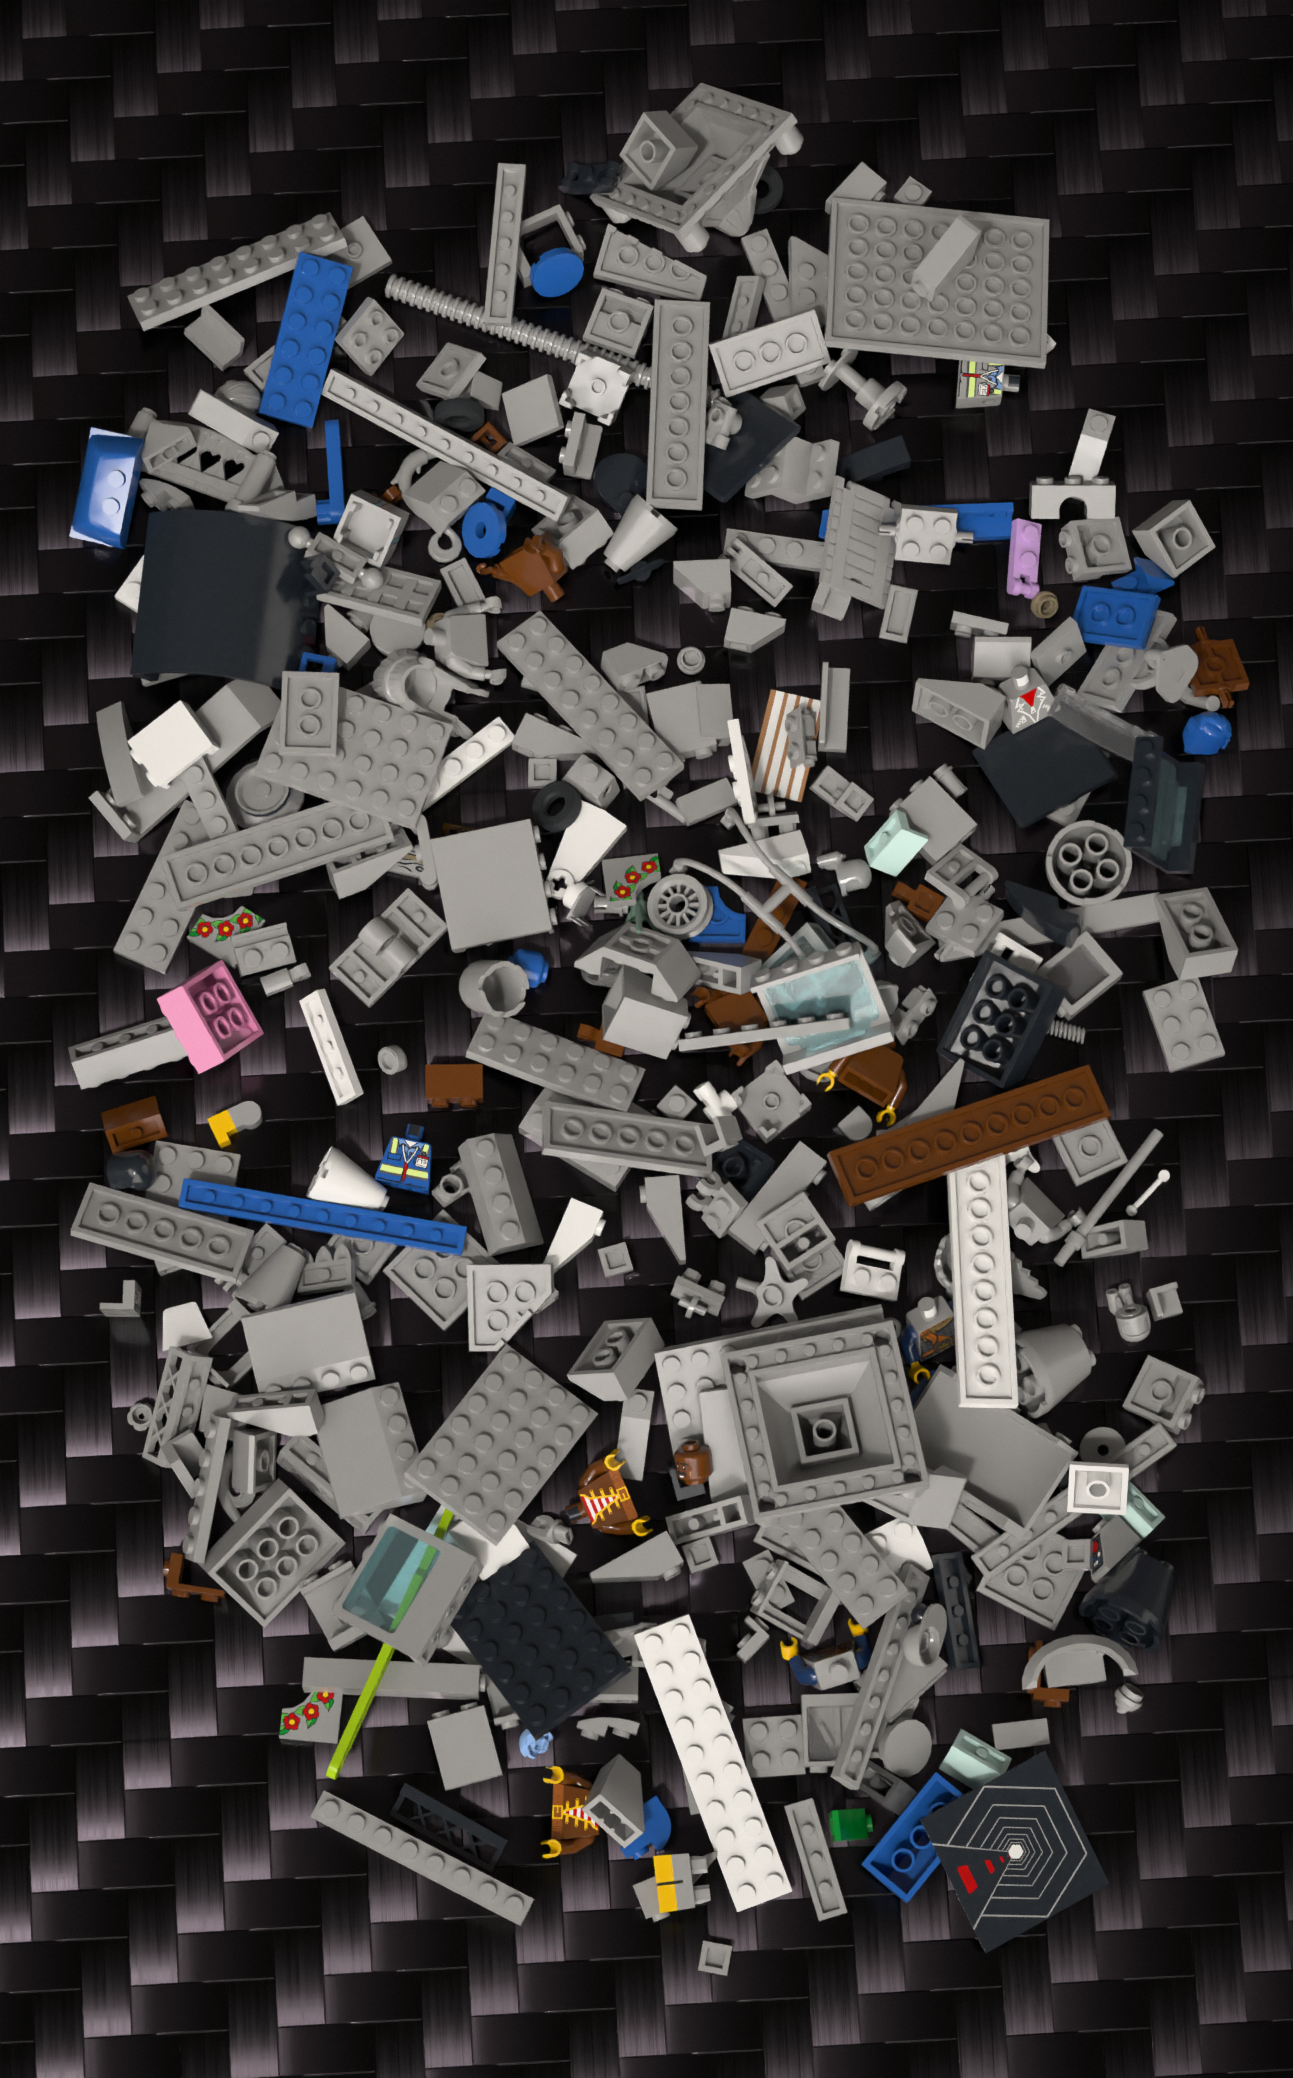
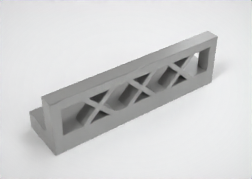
M176 1346L169 1347L142 1455L143 1458L161 1467L172 1468L161 1448L158 1455L154 1454L156 1442L159 1440L161 1446L188 1429H191L194 1434L213 1360L212 1357L206 1354L189 1353ZM179 1356L182 1358L180 1370L177 1372L176 1362ZM171 1385H173L174 1389L172 1399H170L169 1390ZM166 1413L167 1422L166 1426L163 1427L162 1417Z
M293 1436L281 1449L276 1462L338 1513L320 1447L307 1436ZM384 1510L344 1519L361 1534L365 1535Z

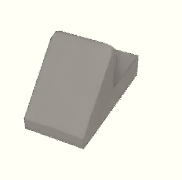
M477 371L458 398L475 401L485 409L499 410L503 383Z

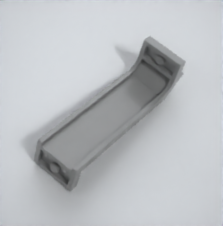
M236 679L225 685L195 712L220 747L214 754L206 753L204 755L213 774L257 734L273 725L281 700L270 687ZM142 763L139 764L142 775L139 777L146 797L120 808L116 805L112 789L110 788L106 793L97 790L89 799L123 840L136 843L189 796L180 774L169 782L171 786L168 789L162 788L159 785L155 787L147 778L146 773L148 770Z

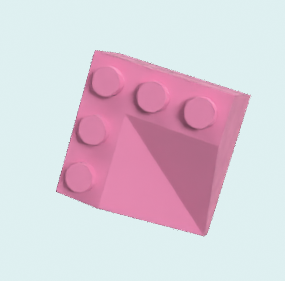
M223 960L200 970L157 998L162 1013L169 1020L176 1038L182 1043L191 1064L195 1066L199 1074L226 1061L264 1034Z

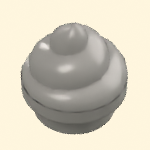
M1127 1682L1122 1687L1119 1686L1115 1691L1117 1712L1123 1714L1139 1709L1143 1704V1692Z

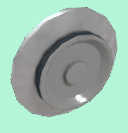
M258 761L244 766L234 775L227 788L226 803L235 822L240 827L248 829L299 812L304 803L305 793L255 776L254 771Z

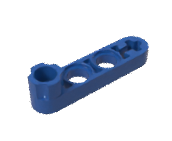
M339 419L325 420L330 499L316 500L318 525L339 524L345 510Z

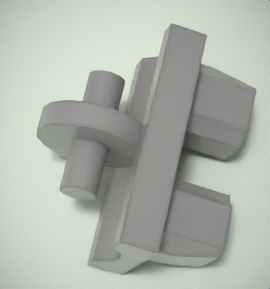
M767 795V803L757 804L758 813L768 812V814L757 816L756 823L747 824V826L751 828L755 841L769 838L768 826L779 825V835L796 831V823H799L797 812L775 814V811L786 810L785 801L774 803L773 795Z
M690 1268L682 1276L677 1277L671 1295L680 1299L678 1305L687 1308L685 1317L691 1319L694 1312L702 1316L706 1312L718 1316L725 1299L723 1296L725 1284L712 1280L708 1289L698 1285L701 1278L699 1272Z

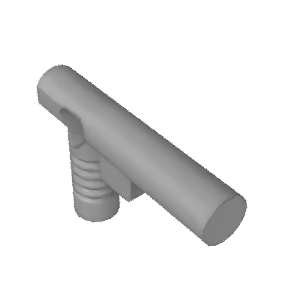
M669 781L656 790V798L650 795L646 797L682 823H686L678 806L670 801L674 794L666 788Z

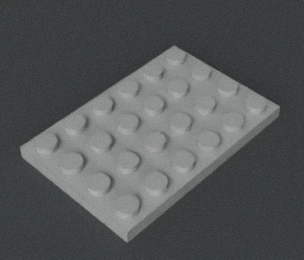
M339 687L336 757L279 755L280 704L255 768V776L412 830L416 829L452 734L453 725L412 711L409 712L404 710V708Z
M506 1344L403 1476L497 1546L598 1413Z

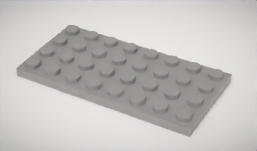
M881 1304L654 1349L673 1457L675 1451L682 1447V1443L685 1441L699 1440L700 1444L704 1445L699 1392L727 1387L720 1354L882 1323L885 1320Z

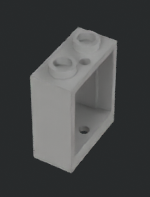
M560 204L522 221L521 236L558 220L572 248L571 251L576 252L582 262L584 261L583 251L586 250L585 243L580 234L575 235L572 229L574 227L573 219L568 211L563 212ZM519 248L517 274L524 288L532 285L529 278L531 267L521 248Z

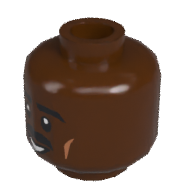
M688 1440L683 1442L682 1447L674 1453L676 1474L680 1480L685 1481L687 1485H698L707 1482L708 1477L711 1476L714 1470L712 1454L708 1446L700 1444L699 1440Z

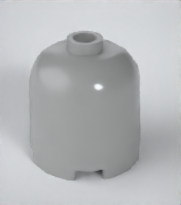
M478 960L471 963L460 977L459 992L461 999L467 1007L478 1013L508 1018L517 1014L525 1005L523 1000L526 996V989H529V982L526 973L519 965L509 961Z

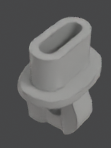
M548 1515L536 1517L526 1529L527 1534L551 1544L562 1542L570 1545L573 1541L571 1528L564 1526L562 1520H553Z

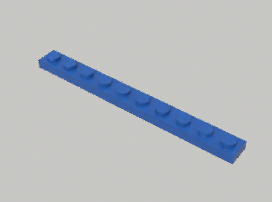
M186 1178L183 1179L178 1205L179 1208L456 1256H462L467 1232V1227Z

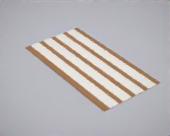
M771 689L752 765L755 792L798 802L802 801L810 767H804L802 763L794 769L790 768V760L787 757L789 742L788 733L785 730L786 715L798 707H801V711L810 710L811 715L814 716L815 736L806 737V741H816L819 731V700Z

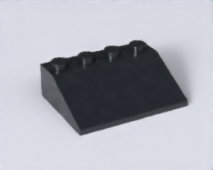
M985 950L936 1052L955 1063L961 1058L965 1061L964 1068L1002 1089L1011 1091L1020 1088L1068 990L997 954Z

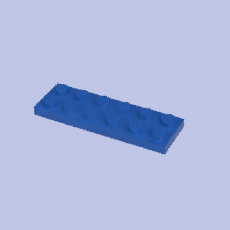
M303 252L298 253L258 414L310 429L313 427L353 267Z

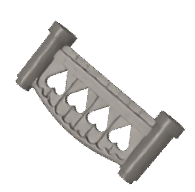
M142 408L137 413L127 435L146 439L151 422L185 426L191 430L197 444V451L179 464L178 458L151 473V475L228 502L224 509L226 512L245 514L238 510V505L260 495L276 465L275 460L277 457L273 453L262 450L261 453L254 455L242 445L211 429L183 422L156 420L157 414L148 408ZM209 451L212 456H221L219 462L202 472L201 454L203 452ZM234 460L236 464H245V468L226 481L224 467L226 461ZM142 463L141 471L148 473L144 463Z

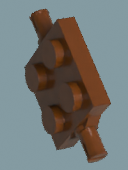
M1201 626V629L1197 627L1194 630V634L1198 642L1188 645L1198 657L1197 671L1189 683L1194 697L1219 695L1223 708H1227V706L1230 708L1234 705L1230 692L1247 690L1250 683L1233 639L1210 640L1204 626Z

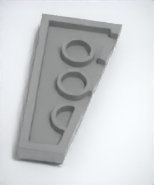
M610 224L607 225L593 274L594 278L681 301L701 302L707 281L706 275L678 260L674 261L664 256L663 252L655 248L647 247L628 234L627 236L617 231L616 227Z

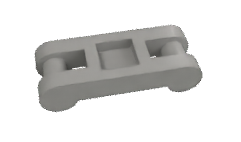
M421 814L416 829L412 830L419 840V844L414 845L417 862L423 861L424 870L420 874L422 885L427 890H433L438 886L439 882L430 842L429 827L426 818Z

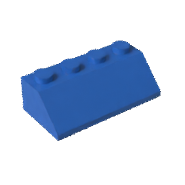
M935 1772L861 1865L901 1900L908 1903L941 1862L920 1819L964 1795Z

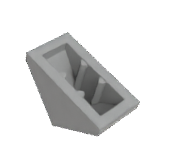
M151 422L140 456L146 470L151 474L196 447L197 444L188 427Z

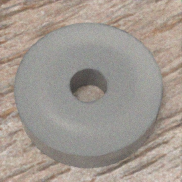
M1107 1427L1095 1428L1089 1431L1080 1443V1459L1082 1462L1103 1463L1125 1447L1126 1444L1117 1431ZM1099 1446H1105L1108 1449L1106 1456H1101L1098 1453Z

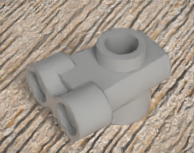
M719 403L717 408L710 412V423L707 429H705V443L726 450L730 441L728 437L739 431L742 425V418L737 414V409Z
M461 1160L450 1167L451 1173L444 1176L440 1183L432 1190V1195L443 1207L448 1206L467 1192L471 1194ZM445 1189H451L453 1193H447Z

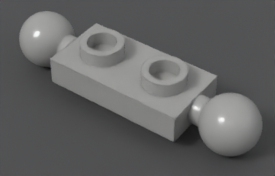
M302 526L294 527L289 532L288 539L293 547L298 549L308 548L304 557L324 553L340 571L339 577L353 585L356 579L360 578L363 586L368 590H377L382 586L384 581L383 574L376 568L365 569L364 567L368 559L321 532L317 534L315 539L311 538L309 531Z

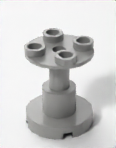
M843 349L841 352L842 357L837 362L832 360L823 371L825 376L821 379L818 386L823 391H826L839 379L857 393L855 400L868 410L863 424L871 431L873 429L876 430L895 411L893 407L896 402L901 403L907 393V388L899 381L894 382L887 389L874 378L867 381L851 367L859 350Z

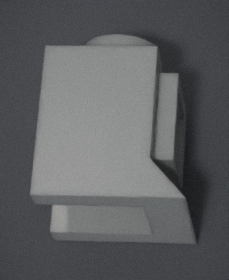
M716 1116L712 1118L714 1124L695 1126L704 1157L714 1152H723L738 1145L739 1140L743 1139L735 1116Z

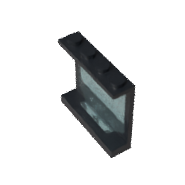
M1162 736L1136 737L1123 847L1167 874H1193L1205 764L1202 762L1177 761L1162 751L1164 737Z

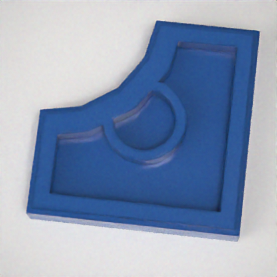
M705 886L713 900L712 918L708 926L700 934L689 938V943L745 944L746 914L734 912L726 907L719 896L718 886Z

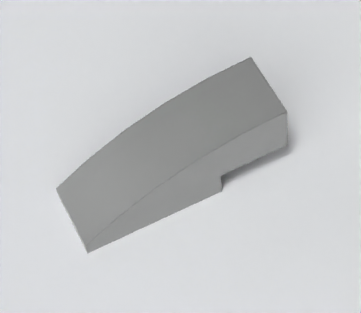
M271 490L238 505V510L245 514L273 520L296 521L317 516L315 494L295 493L292 490Z

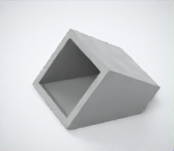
M623 964L602 1004L603 1040L667 1059L671 1049L675 1050L678 1046L682 1028L686 1029L689 1025L691 1013L688 1012V1002L683 997L676 1003L666 1001L662 997L651 994L653 979L634 967Z

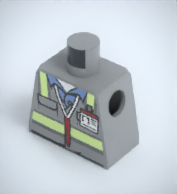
M959 360L955 408L1000 405L1002 391H1019L1020 375L1004 374L1003 364Z

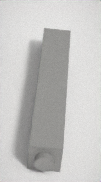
M304 1657L302 1683L304 1693L326 1692L361 1695L376 1660ZM390 1661L375 1696L479 1700L480 1692H485L486 1674H481L480 1665L427 1663L424 1668L415 1662Z

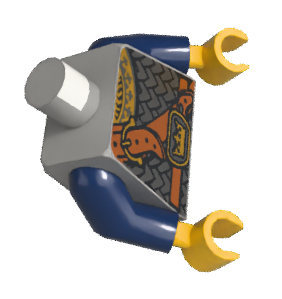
M937 1296L933 1299L930 1297L922 1298L918 1302V1307L906 1314V1326L899 1338L906 1362L911 1364L908 1372L909 1377L917 1384H919L917 1375L922 1372L926 1380L930 1379L929 1371L919 1364V1360L923 1362L955 1344L953 1301L946 1302L942 1296Z
M850 1618L848 1625L855 1639L804 1656L799 1655L797 1639L791 1637V1646H785L782 1641L780 1642L782 1657L789 1660V1664L801 1684L812 1685L819 1690H826L861 1678L862 1669L869 1665L872 1656L867 1636L869 1632L868 1627L863 1629L860 1624L853 1625Z

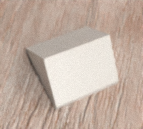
M1070 1461L1067 1512L1126 1515L1129 1465Z

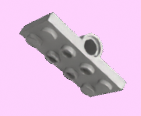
M407 888L379 917L373 918L361 930L358 938L329 966V970L370 1008L448 930L447 924Z

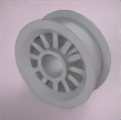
M673 874L661 879L653 887L648 897L647 910L649 918L656 928L667 936L683 940L697 936L708 926L713 914V900L706 887L695 878L686 874ZM681 901H685L684 909L680 912H675L676 905Z

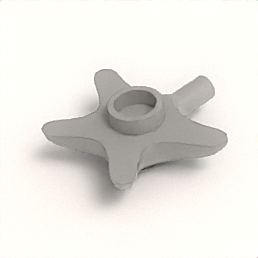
M770 1256L765 1260L764 1281L755 1282L739 1277L736 1288L752 1292L759 1301L757 1311L751 1321L752 1326L755 1328L760 1327L770 1316L776 1313L782 1315L788 1323L799 1321L794 1309L793 1300L800 1291L807 1287L808 1280L801 1278L794 1282L785 1281L779 1272L776 1260Z

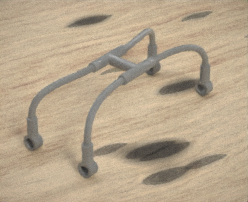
M727 808L720 822L728 830L736 824L752 850L769 869V873L782 884L763 905L750 892H745L740 886L720 872L698 861L678 858L674 861L673 867L669 871L671 875L685 874L689 869L687 866L711 875L727 885L741 897V900L776 934H780L786 940L800 960L807 958L792 936L784 929L785 926L771 914L790 893L805 907L808 906L820 917L868 946L867 951L864 953L868 964L871 965L881 955L878 946L872 940L821 909L812 901L813 898L777 864L774 865L755 842L734 808ZM814 973L809 976L818 997L811 1006V1009L820 1016L830 1006V1003L827 1002L819 978Z

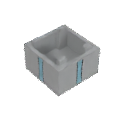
M360 489L351 494L333 540L368 559V563L382 568L389 564L410 513Z

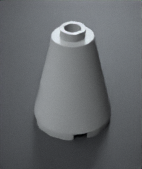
M636 494L632 498L603 553L607 557L604 562L615 572H618L619 569L625 572L675 535L674 533L678 529L650 504L646 505V501Z
M289 1243L287 1246L281 1244L236 1290L233 1298L250 1311L253 1309L256 1312L290 1305L306 1260L302 1256L304 1251L292 1243Z

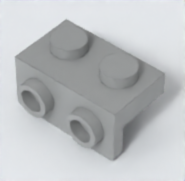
M574 412L573 421L568 420L565 437L569 438L567 446H562L559 463H563L564 475L590 480L603 430L601 426L587 424L586 415Z

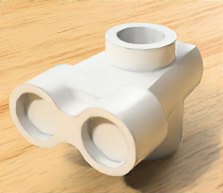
M710 1081L703 1082L693 1090L699 1100L706 1105L703 1111L712 1122V1118L716 1116H733L731 1112L738 1108L735 1100L726 1090L717 1094Z

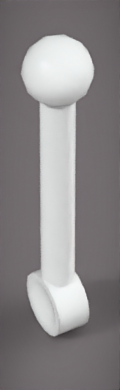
M1167 1170L1160 1171L1158 1179L1133 1205L1127 1206L1126 1213L1129 1216L1136 1215L1137 1208L1162 1182L1168 1181L1170 1173Z

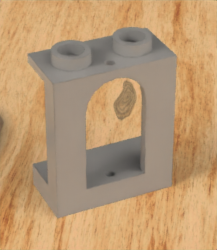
M234 1299L227 1306L228 1310L209 1328L212 1338L196 1342L192 1346L188 1345L186 1347L187 1350L194 1354L209 1355L210 1350L239 1321L242 1322L241 1316L251 1313L239 1301ZM249 1351L227 1371L220 1372L211 1367V1374L208 1376V1379L216 1387L222 1388L224 1386L230 1391L253 1368Z
M777 1559L775 1563H771L765 1572L766 1581L762 1588H758L751 1599V1604L753 1605L750 1611L807 1644L817 1646L840 1603V1599L831 1588L788 1565V1562ZM780 1580L787 1581L818 1599L806 1625L769 1604L768 1601Z

